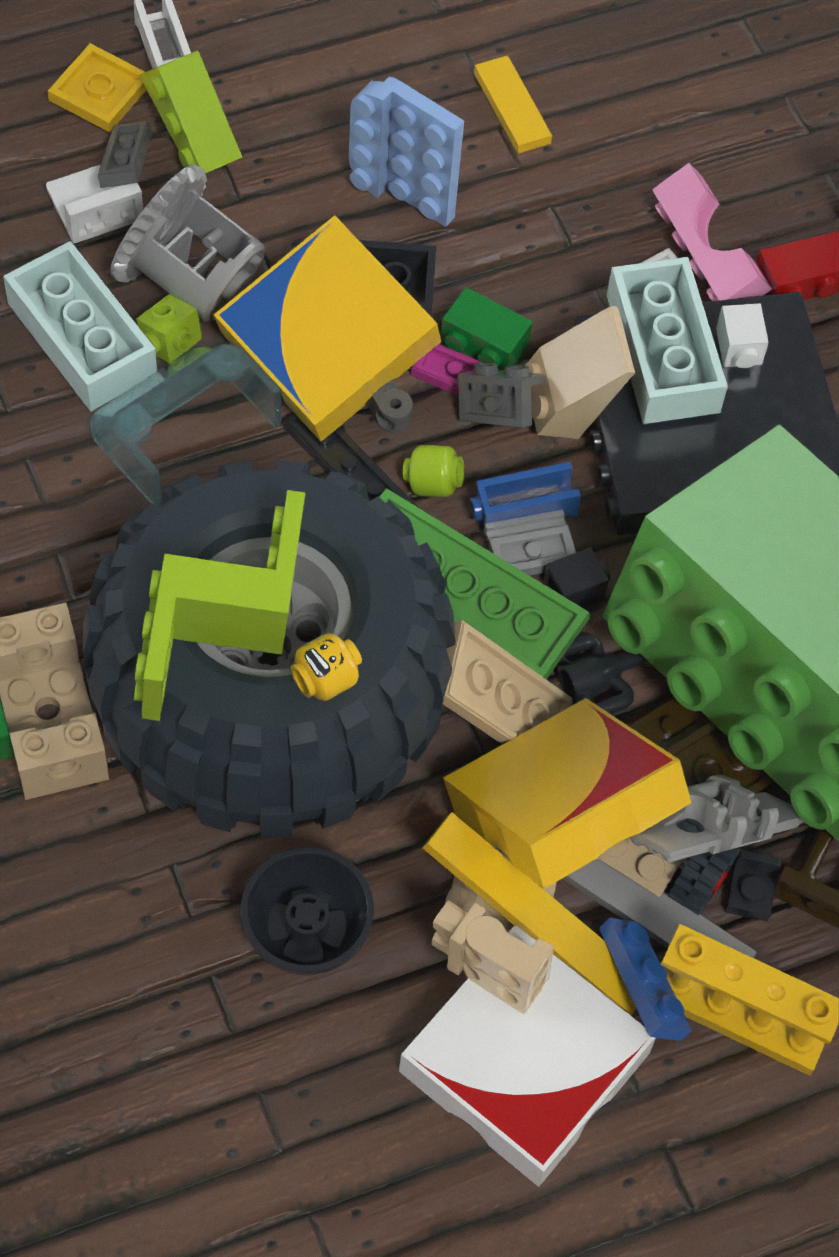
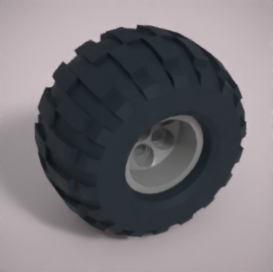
M278 460L277 470L252 471L250 461L218 466L217 479L204 483L196 474L164 489L160 503L161 507L153 503L145 510L140 507L120 528L116 541V554L112 555L105 552L89 593L90 605L83 622V655L93 710L102 721L104 737L119 760L130 773L139 768L144 787L152 796L173 811H175L178 805L184 809L191 805L196 808V816L202 825L231 833L232 828L236 827L237 822L260 824L261 837L292 835L293 823L314 819L316 825L320 824L321 828L324 829L350 819L355 811L356 801L359 799L365 802L371 797L377 803L394 789L406 775L408 759L417 762L428 747L440 725L444 695L452 673V666L446 649L455 645L454 613L449 597L445 593L446 583L441 569L428 543L418 545L411 520L390 500L385 503L378 496L369 501L365 484L340 472L331 471L326 479L311 476L309 463ZM287 490L305 492L282 655L173 639L160 721L142 719V701L134 700L136 687L135 672L139 652L142 653V632L145 613L149 611L151 598L149 597L152 572L153 570L162 571L164 554L267 568L275 507H285ZM332 633L343 641L350 639L357 647L362 658V663L357 665L359 672L358 681L353 687L328 701L318 700L314 696L307 698L295 683L290 669L291 665L295 664L294 656L296 650L308 643L301 641L300 638L305 636L318 638L323 634Z

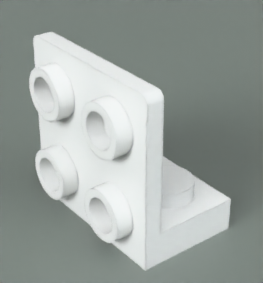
M100 164L47 182L46 189L73 244L133 224L143 210L142 191L138 183L100 188L98 180Z

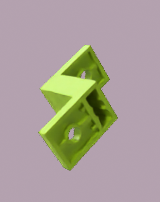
M287 490L285 507H275L267 568L164 554L162 571L153 570L149 591V597H151L149 611L145 613L142 632V653L139 652L135 672L136 687L134 700L142 701V719L160 721L173 639L282 655L305 492Z

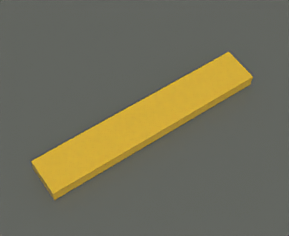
M453 812L447 815L423 846V849L514 926L517 925L536 941L540 938L554 946L553 955L631 1016L636 1010V1006L606 942L530 877L513 865L511 861Z

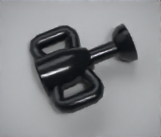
M592 634L578 635L556 665L562 689L573 698L572 704H576L585 698L594 703L593 697L604 693L611 687L620 692V694L594 703L611 715L627 709L634 702V691L621 677L622 672L642 664L648 669L657 671L641 653L632 654L628 652L618 657L606 654L602 642ZM586 649H592V655L575 661L566 659V657Z

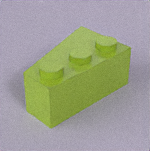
M198 50L139 75L179 150V159L184 168L197 164L205 173H208L242 158Z

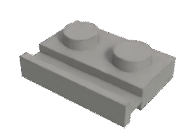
M563 510L485 523L484 533L488 539L489 551L529 576L545 573L547 563L576 553L569 527L564 519L565 514Z

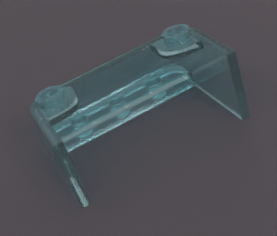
M234 344L196 346L98 409L92 415L90 428L93 440L150 503L160 506L161 503L159 470L137 446L149 438L152 432V425L220 380L231 381L274 428L281 425V389L241 347Z

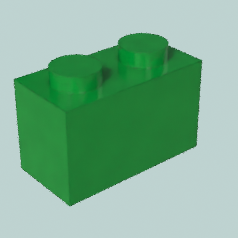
M466 287L442 319L441 342L456 352L464 353L482 363H496L499 370H505L506 367L516 364L530 344L533 321Z

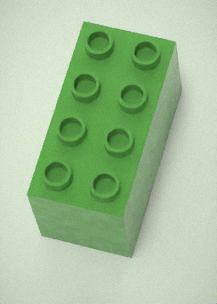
M779 424L645 516L602 617L608 622L609 631L621 648L632 654L641 653L667 678L671 693L681 705L692 711H702L728 736L732 751L743 764L752 769L764 770L790 795L794 810L806 824L816 829H826L839 842V477Z

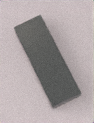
M149 121L113 126L98 173L100 188L138 183L152 136Z

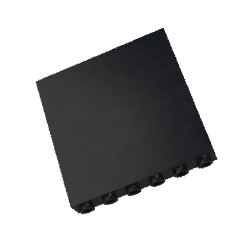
M801 292L702 302L728 386L720 413L643 424L632 382L629 379L593 421V430H590V446L592 453L599 454L600 463L597 466L598 481L601 487H606L608 497L605 499L606 516L608 521H614L617 535L638 533L646 515L779 424L839 477V423ZM761 303L769 342L762 365H754L749 368L737 366L723 367L716 331L722 306ZM596 314L575 316L574 327Z

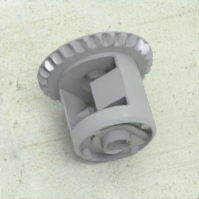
M192 164L173 176L139 214L116 251L111 264L110 274L117 281L125 283L135 280L137 276H141L144 273L169 294L197 308L198 317L204 322L215 320L214 314L247 288L263 261L265 246L202 197V192L206 188V174L197 164ZM193 233L202 240L205 247L209 248L194 267L188 264ZM218 252L228 261L226 263H223L220 260L206 278L207 273L211 267V264L216 256V253Z

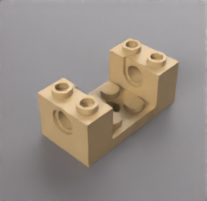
M67 603L1 617L0 698L25 800L109 780L105 749L96 714L92 712L82 674L76 638ZM47 704L55 705L60 709L58 715L49 720L41 719L36 715L38 709Z

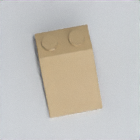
M610 306L541 346L529 362L525 364V366L529 367V373L544 374L543 383L531 386L532 418H534L537 435L579 439L635 374L617 306Z

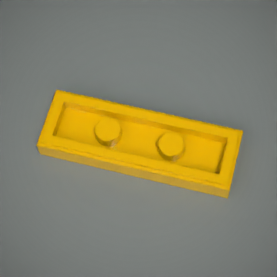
M508 55L475 65L474 75L517 154L551 144L552 134Z

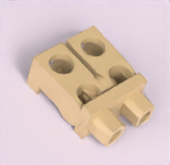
M447 901L434 919L433 928L437 931L432 938V945L448 955L447 969L458 976L463 970L472 982L525 1015L549 979L554 946L538 938L533 947H530L505 932L503 924L494 917L486 916V909L477 903H474L470 910L466 912L452 902Z

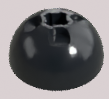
M315 847L289 849L266 860L250 877L241 901L243 927L255 951L275 968L296 975L311 976L324 974L347 963L365 943L374 917L372 892L360 870L343 856ZM300 926L303 927V928H312V929H310V930H305V929H301Z

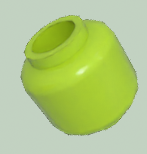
M419 445L412 452L411 458H406L404 461L403 478L405 482H410L411 489L417 496L449 497L456 488H460L463 484L464 461L462 456H457L451 446Z

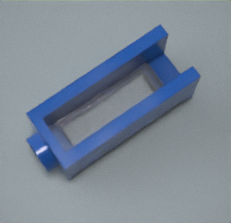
M566 462L476 481V497L470 498L474 520H481L484 529L485 523L563 510L565 515L578 518L581 495L579 489L572 490L571 463Z

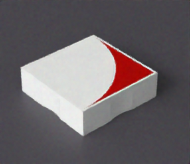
M517 925L509 932L510 935L530 947H533L536 942L535 939ZM553 955L549 979L525 1015L468 978L401 1054L399 1072L447 1112L458 1116L470 1124L484 1138L488 1146L539 1187L577 1142L591 1116L616 1095L650 1054L656 1038L650 1037L647 1029Z

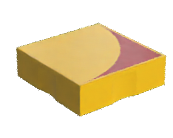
M587 698L443 777L455 815L489 844L501 849L508 855L513 865L543 889L597 859L615 844L645 831L692 803L680 760Z

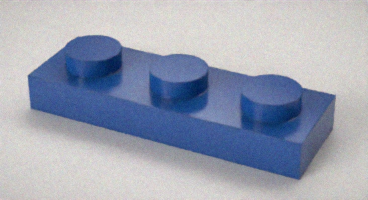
M609 918L599 930L649 1036L681 1041L692 1029L684 1015L683 1005L676 998L666 978V970L661 966L651 947L647 931L638 922Z

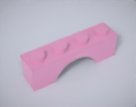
M690 163L652 189L659 200V203L655 205L658 213L667 224L672 222L676 228V231L672 233L673 238L684 252L689 250L693 257L689 261L691 268L701 280L706 278L711 286L706 292L712 301L763 296L772 290L755 260L742 248L730 251H719L711 248L708 240V226L713 213L719 206V202L703 176Z

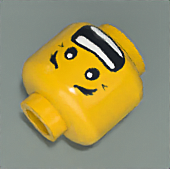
M326 633L298 648L294 656L295 664L291 665L290 669L295 683L307 698L314 696L318 700L328 701L357 683L359 678L357 665L362 663V658L357 647L350 639L343 641L335 634Z

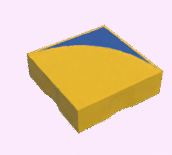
M335 215L214 314L219 329L225 338L257 372L274 384L288 407L320 442L364 407L366 402L379 388L400 377L441 342L438 324Z

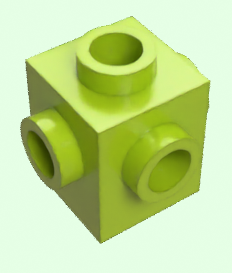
M168 294L136 318L138 327L155 347L156 356L169 364L202 339L197 308L171 294Z

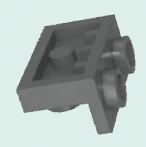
M496 363L474 364L473 371L458 374L460 421L520 428L531 426V386L543 383L544 374L529 373L528 366H509L505 370H498Z

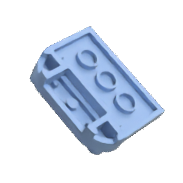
M389 76L384 82L371 80L353 98L350 107L349 163L353 171L350 174L352 184L361 191L367 190L376 198L387 189L395 198L406 201L420 210L428 219L435 220L446 227L455 218L464 120L396 78Z

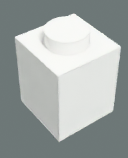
M761 303L722 306L716 331L723 367L737 366L749 368L754 365H762L769 342Z

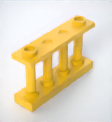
M679 924L661 962V966L666 970V978L676 998L684 1007L685 1017L811 1076L825 1043L830 1044L839 1024V998Z

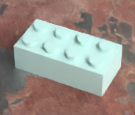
M71 241L3 276L9 306L90 412L157 376L155 347Z
M683 257L612 267L607 298L610 306H617L619 309L635 374L630 379L643 424L720 413L728 386L689 258Z

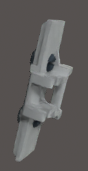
M718 774L709 777L704 783L687 787L691 804L645 831L629 838L633 844L637 846L644 845L650 853H660L664 860L673 862L687 857H695L705 852L716 854L771 839L773 834L797 828L804 821L798 816L792 804L767 792L754 794V792L741 787L740 781Z

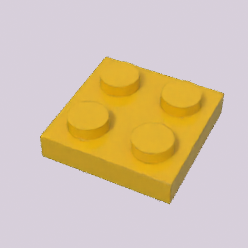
M90 43L50 87L48 98L54 104L111 132L113 126L119 123L147 90L139 76L145 73V71Z

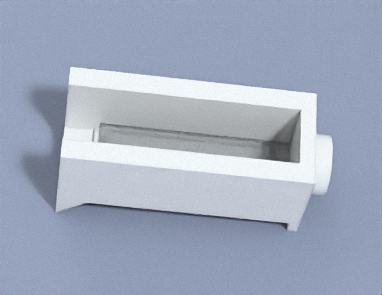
M134 0L135 25L140 32L152 69L191 53L172 0H162V11L148 15L142 0Z

